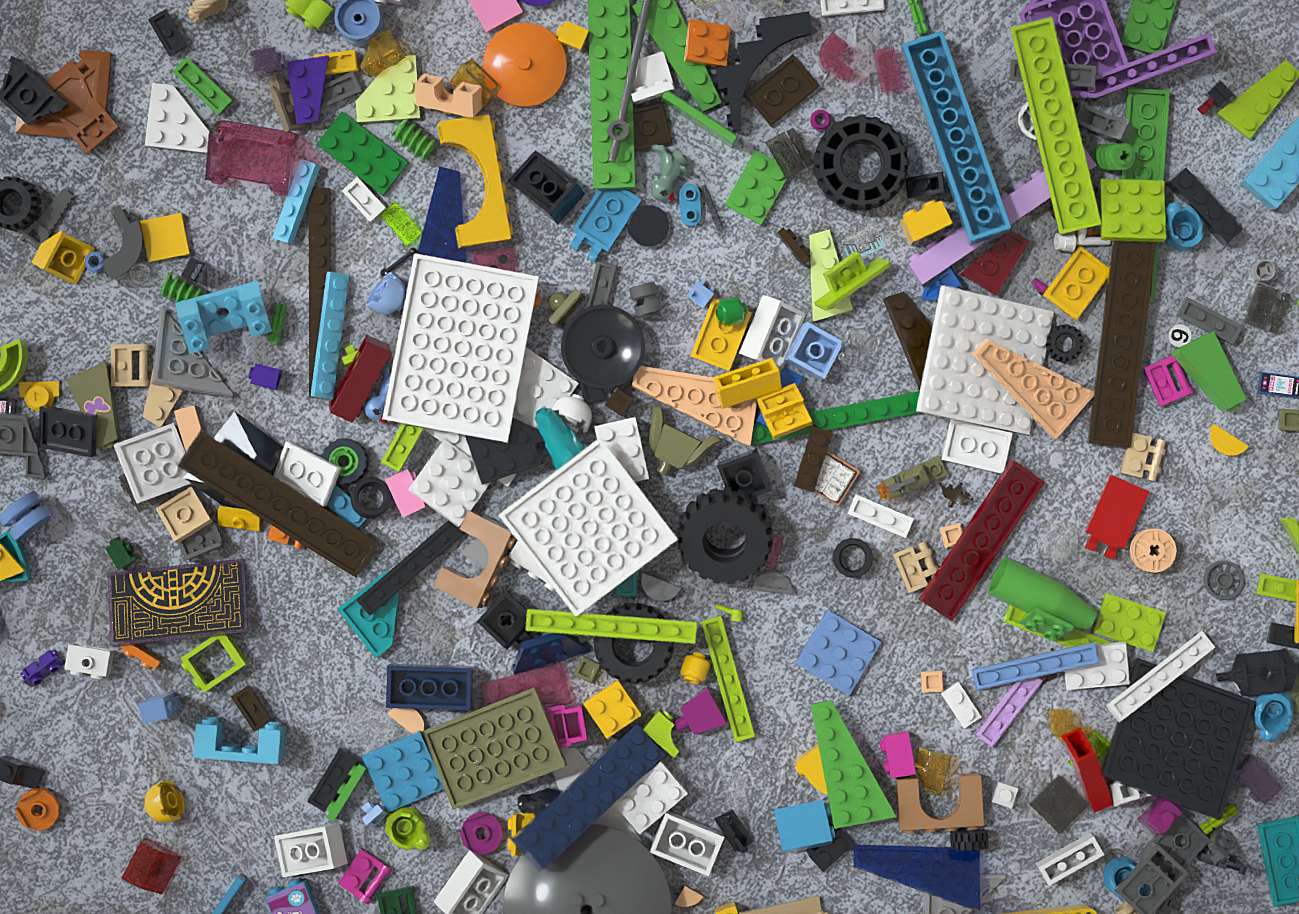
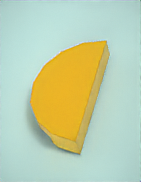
M1212 424L1209 431L1210 440L1213 448L1218 453L1226 456L1238 455L1249 447L1222 428Z

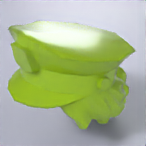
M400 807L388 814L385 832L395 846L409 851L415 847L418 850H424L430 845L431 837L426 832V821L417 809Z

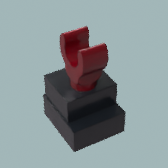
M1220 80L1205 94L1208 99L1197 110L1203 115L1214 104L1216 107L1222 105L1233 93Z

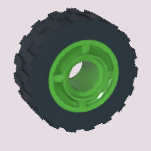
M343 438L330 442L321 455V458L341 467L336 481L338 484L350 485L356 483L364 477L363 475L368 470L369 456L365 451L366 449L359 442L352 439ZM344 456H348L350 459L347 467H342L340 463L341 458Z

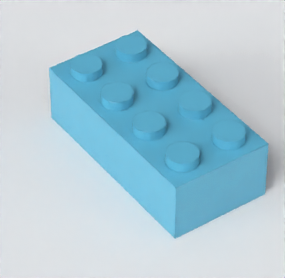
M1299 118L1290 124L1240 182L1245 189L1270 210L1278 208L1299 184Z

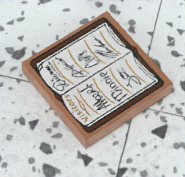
M827 451L814 492L839 506L860 471Z

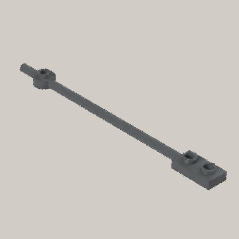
M643 0L618 117L608 127V134L612 139L608 161L616 163L620 143L625 141L630 133L625 120L652 0ZM617 129L623 130L621 135L615 134Z

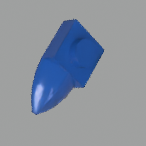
M949 267L927 284L921 299L923 301L939 299L941 286L957 289L963 283L953 268Z

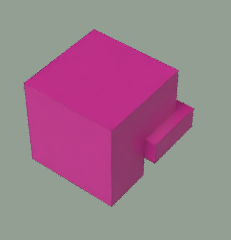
M561 704L545 707L561 748L570 747L574 742L588 739L583 704L571 706Z

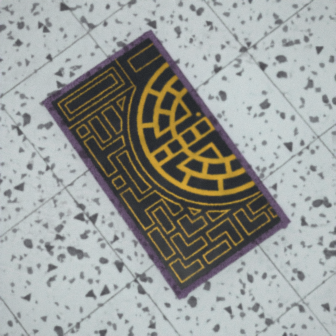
M245 559L108 572L110 646L117 647L249 633Z

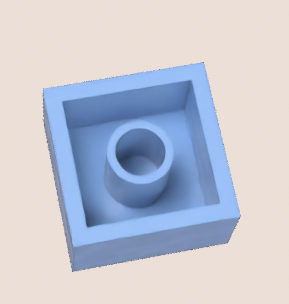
M806 322L801 325L783 361L820 381L826 378L844 342Z

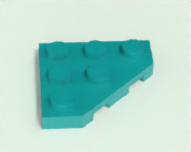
M388 570L337 608L375 659L393 645L400 590L370 616L356 600L389 572Z

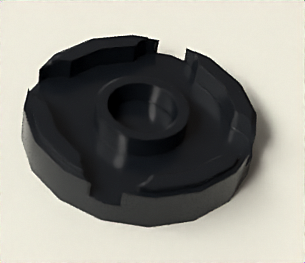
M642 205L630 214L627 221V230L636 244L645 247L655 246L666 238L669 231V220L659 207Z

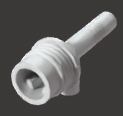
M1087 228L1078 230L1077 237L1074 231L1064 234L1056 233L1054 247L1056 250H1069L1073 252L1076 245H1110V241L1101 240V237H1086Z

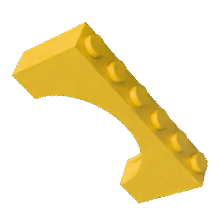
M489 114L474 116L473 118L467 117L440 121L437 124L440 145L455 146L467 152L478 164L485 184L484 200L478 214L470 222L458 225L455 228L458 249L510 240L511 235H513L512 224L508 223L507 215H509V205L504 201L503 194H506L505 183L501 182L500 178L502 165L500 161H497L496 153H498L499 149L497 141L493 138V132H495L494 121L490 120Z

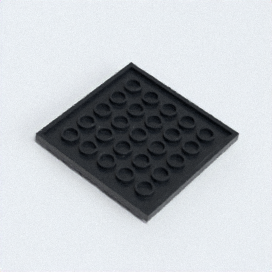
M1140 658L1135 659L1127 689L1157 665ZM1181 674L1121 722H1116L1101 776L1211 818L1221 820L1256 701Z

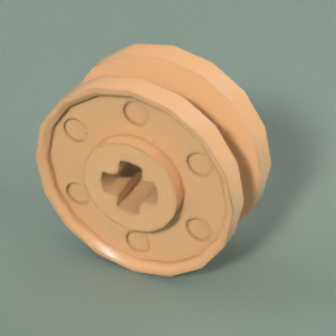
M1154 528L1137 533L1132 539L1129 548L1130 558L1135 566L1142 571L1153 573L1164 571L1170 567L1175 560L1177 551L1172 537L1165 531ZM1150 546H1156V554H1149L1151 552L1149 548Z

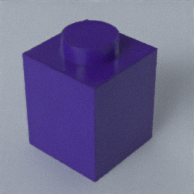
M255 363V366L250 369L248 378L251 379L250 384L278 390L283 370Z

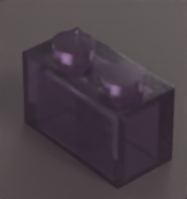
M276 47L250 51L254 73L260 78L281 73L285 74L284 68L287 67L286 57Z
M1252 755L1247 756L1236 768L1235 782L1242 788L1245 786L1250 791L1248 795L1256 803L1260 801L1265 805L1283 788Z

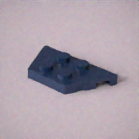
M550 633L521 643L520 651L516 655L517 662L512 665L513 673L516 675L535 668H543L548 664L562 662L567 658L590 652L589 643H581L578 637L566 633Z

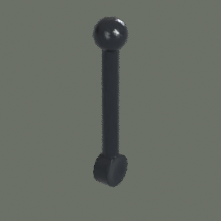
M414 247L410 248L406 255L387 269H382L380 271L381 276L384 277L408 257L414 256V253L417 254V249Z

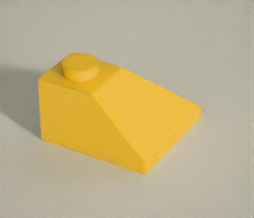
M60 231L41 243L32 263L76 285L86 267V256L94 252L95 248Z

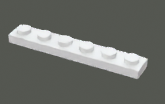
M1201 631L1108 703L1106 707L1117 721L1121 722L1213 650L1215 646Z

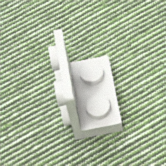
M664 52L639 59L633 84V93L631 94L636 105L661 97L667 90L671 93L676 92Z

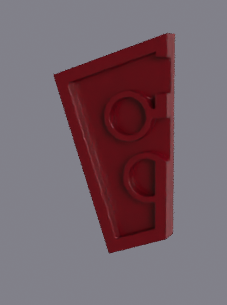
M1010 231L961 272L960 275L996 296L1029 241Z

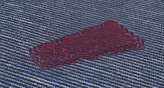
M562 662L480 683L485 704H493L534 687H537L543 704H572Z

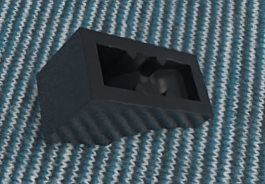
M7 755L0 758V781L31 789L39 787L45 769Z

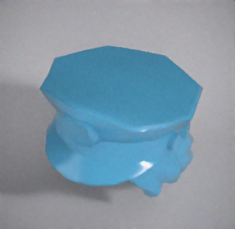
M1179 202L1170 203L1165 208V216H1167L1165 220V243L1178 251L1195 248L1203 237L1202 218L1191 207H1182Z
M1285 692L1260 694L1255 700V724L1261 729L1259 735L1263 740L1267 742L1276 741L1280 734L1288 731L1294 714L1292 697Z
M1127 856L1111 859L1103 871L1105 888L1123 902L1125 901L1114 890L1138 864ZM1142 884L1139 888V893L1142 896L1148 894L1146 892L1147 884Z

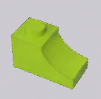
M658 709L642 730L672 757H675L680 751L671 736L672 727L675 725L672 721L674 717L666 710L661 712Z

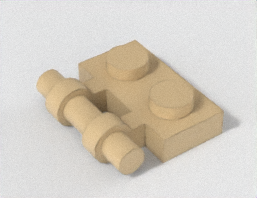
M1132 432L1130 448L1126 447L1120 473L1142 478L1143 471L1145 470L1149 471L1147 480L1156 482L1157 474H1160L1161 471L1159 467L1162 455H1165L1166 451L1164 449L1166 441L1158 439L1156 447L1150 446L1152 437ZM1148 452L1154 453L1151 465L1145 464Z
M926 541L918 543L920 552L916 554L912 546L892 554L908 593L927 586L925 577L931 576L932 578L938 570V565L935 566L931 556L933 554L932 550L928 548ZM922 558L924 559L926 566L928 568L924 571H922L921 566L918 562V560Z

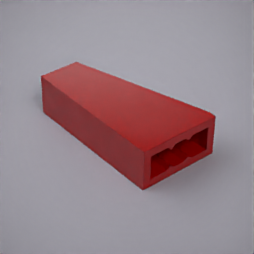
M1081 727L1062 735V740L1086 800L1093 812L1096 813L1112 806L1113 802L1105 778L1101 776L1103 772L1097 755Z

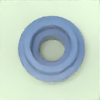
M96 251L89 253L85 258L86 268L95 273L102 271L100 263L105 260L104 255ZM94 258L99 259L98 266L92 265V260Z

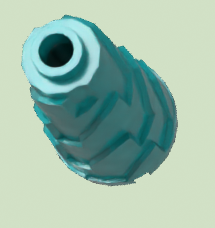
M544 406L535 412L537 428L546 443L544 444L554 461L553 465L556 471L587 448L583 441L578 439L572 429L567 427L560 416L551 408Z

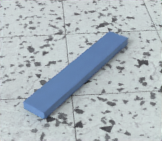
M1096 642L975 668L972 669V675L976 690L1098 664L1100 663Z

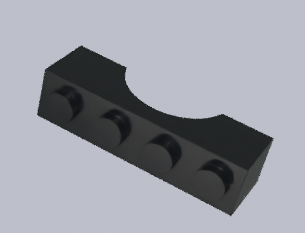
M1186 167L1166 183L1180 200L1187 203L1200 215L1207 225L1208 231L1221 245L1228 244L1243 230Z

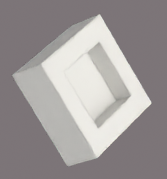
M997 781L991 801L1012 808L1018 788Z

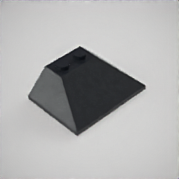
M233 411L214 436L216 440L269 473L277 463L284 448L236 411ZM186 473L183 478L220 505L238 509L242 507L191 474Z

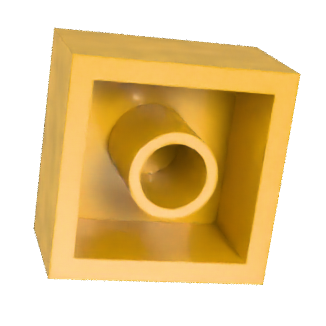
M934 199L921 206L922 210L917 212L915 208L902 215L903 219L899 223L910 245L952 224L942 200L936 203Z
M618 679L583 703L606 738H609L642 715V712Z

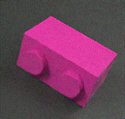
M906 730L883 734V740L879 742L881 753H885L887 760L883 761L885 774L889 773L890 778L916 774L909 732Z

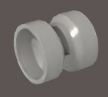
M1269 260L1258 261L1250 269L1251 277L1258 282L1268 281L1276 273L1274 263Z

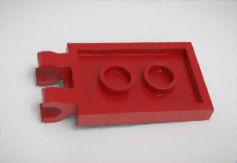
M1109 475L1085 529V532L1090 534L1084 548L1095 551L1098 541L1108 545L1104 557L1114 560L1118 547L1125 548L1149 491L1116 476Z

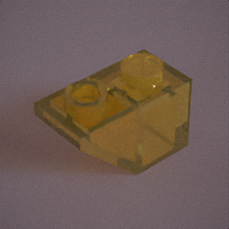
M389 29L370 40L360 65L369 78L379 75L386 68L396 65L406 58L397 37Z
M919 748L915 770L925 791L941 796L950 766L951 755L928 748Z

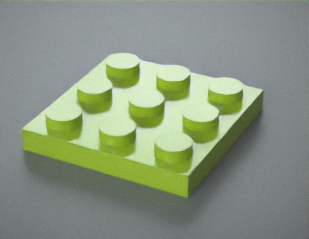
M1100 180L1101 240L1165 242L1164 181Z

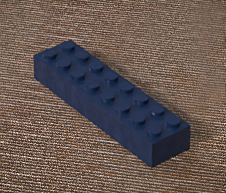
M638 724L630 727L510 840L538 871L544 870L659 762L665 754Z

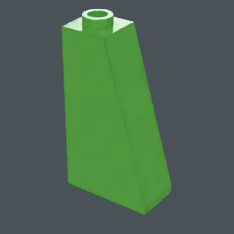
M1214 331L1171 351L1172 356L1177 359L1178 363L1220 411L1228 409L1229 412L1241 407V402L1247 400Z

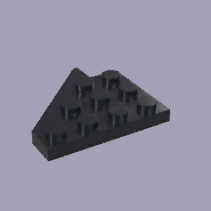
M514 417L512 418L508 443L465 435L482 485L542 465L535 444L544 442L539 430Z

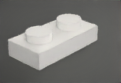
M358 177L342 190L370 222L386 209Z
M959 682L954 683L941 692V695L963 728L981 718V715Z

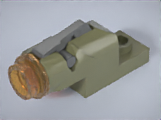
M937 456L881 481L876 488L882 501H890L948 474L940 456Z

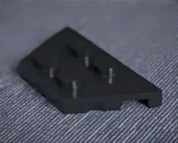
M13 55L10 57L9 62H11L8 74L5 73L3 79V87L0 89V101L27 125L30 126L70 107Z

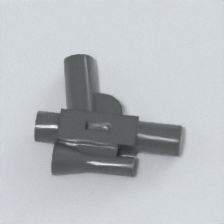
M1181 883L1157 908L1159 909L1158 914H1183L1177 909L1179 902L1176 900L1177 893L1182 885Z

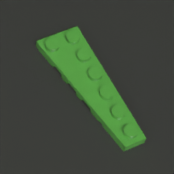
M652 0L646 29L656 45L664 52L665 58L671 64L702 112L722 104L705 65L684 61L688 28L675 0ZM643 1L632 5V9L638 18L640 17Z

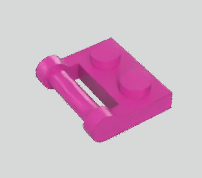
M1172 355L1143 368L1159 406L1194 392L1192 386H1189L1181 365ZM1170 363L1182 389L1178 392L1166 366Z
M361 848L338 884L369 905L373 900V894L385 876L391 873L392 868ZM374 866L379 868V872L367 890L363 892L360 890V887Z

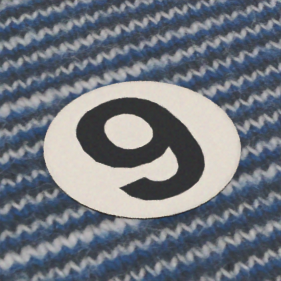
M1182 324L1173 326L1169 331V341L1176 347L1189 343L1191 340L1190 329Z

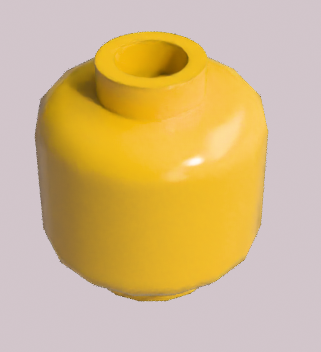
M694 652L693 655L685 656L680 670L684 681L699 685L700 682L706 680L710 663L705 659L706 656L704 654Z

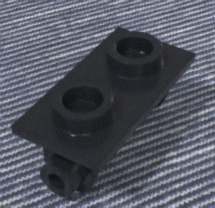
M731 809L714 818L734 851L747 852L748 845L753 840L734 810Z

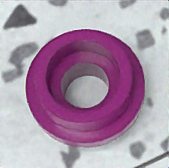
M816 110L810 117V124L815 130L823 131L830 126L831 117L825 110ZM822 117L824 118V123L818 124L816 119Z

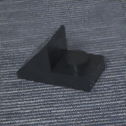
M942 171L906 178L907 199L939 196L946 193Z

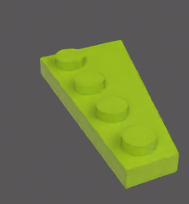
M1283 61L1217 112L1216 115L1249 140L1299 78V70L1288 61Z

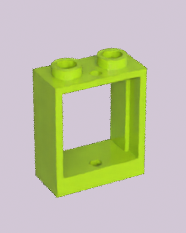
M227 630L219 631L181 657L183 669L187 673L192 674L194 685L199 691L203 690L204 693L249 663ZM219 639L236 665L207 684L190 658Z

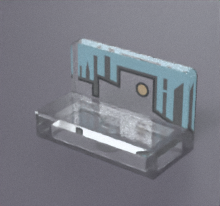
M879 222L839 241L846 257L856 251L864 258L887 247Z

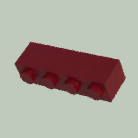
M366 334L333 399H331L328 405L331 414L353 423L356 417L358 418L361 415L362 405L365 399L368 400L370 398L373 384L380 380L384 364L387 365L391 359L392 353L389 344Z

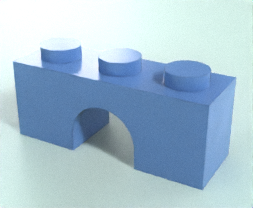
M175 692L150 697L146 701L138 703L142 724L168 719L179 713V708H181L179 696H176Z

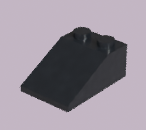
M536 150L508 180L514 188L557 225L585 195V192L577 182Z

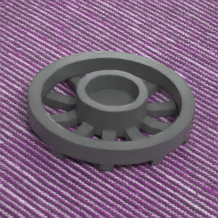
M1226 560L1212 563L1206 569L1203 577L1206 591L1211 596L1222 600L1235 597L1241 591L1244 582L1241 569L1235 563ZM1221 564H1227L1225 572L1222 570ZM1218 565L1219 573L1212 568ZM1230 566L1236 569L1235 571L1228 573ZM1211 571L1215 577H1208L1209 572ZM1238 573L1239 579H1233L1232 576ZM1208 580L1215 581V583L1208 586ZM1232 582L1239 583L1237 589L1232 586ZM1218 586L1216 593H1213L1211 589ZM1228 587L1234 591L1230 595L1227 592ZM1221 588H1223L1225 596H1219Z

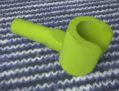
M716 603V609L731 614V621H742L743 612L741 610L727 608Z

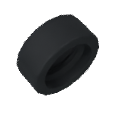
M367 477L355 485L350 499L353 510L359 516L366 519H375L387 511L392 496L388 485L383 480L376 477ZM367 486L378 488L383 495L382 505L375 510L366 509L360 504L359 493Z
M845 539L837 544L833 552L834 566L839 573L846 577H861L872 566V550L867 543L860 539ZM848 546H858L865 554V562L857 570H848L841 563V553Z

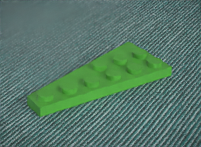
M832 700L811 703L834 829L896 817Z

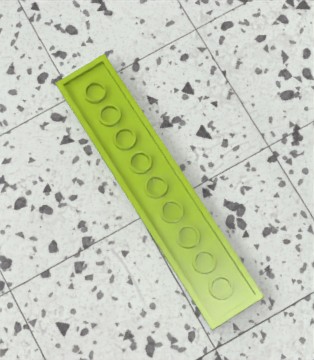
M1049 17L1011 27L1012 39L1059 234L1100 225L1099 211L1053 19Z

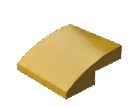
M795 383L757 397V403L773 440L812 425V420L804 406V400Z

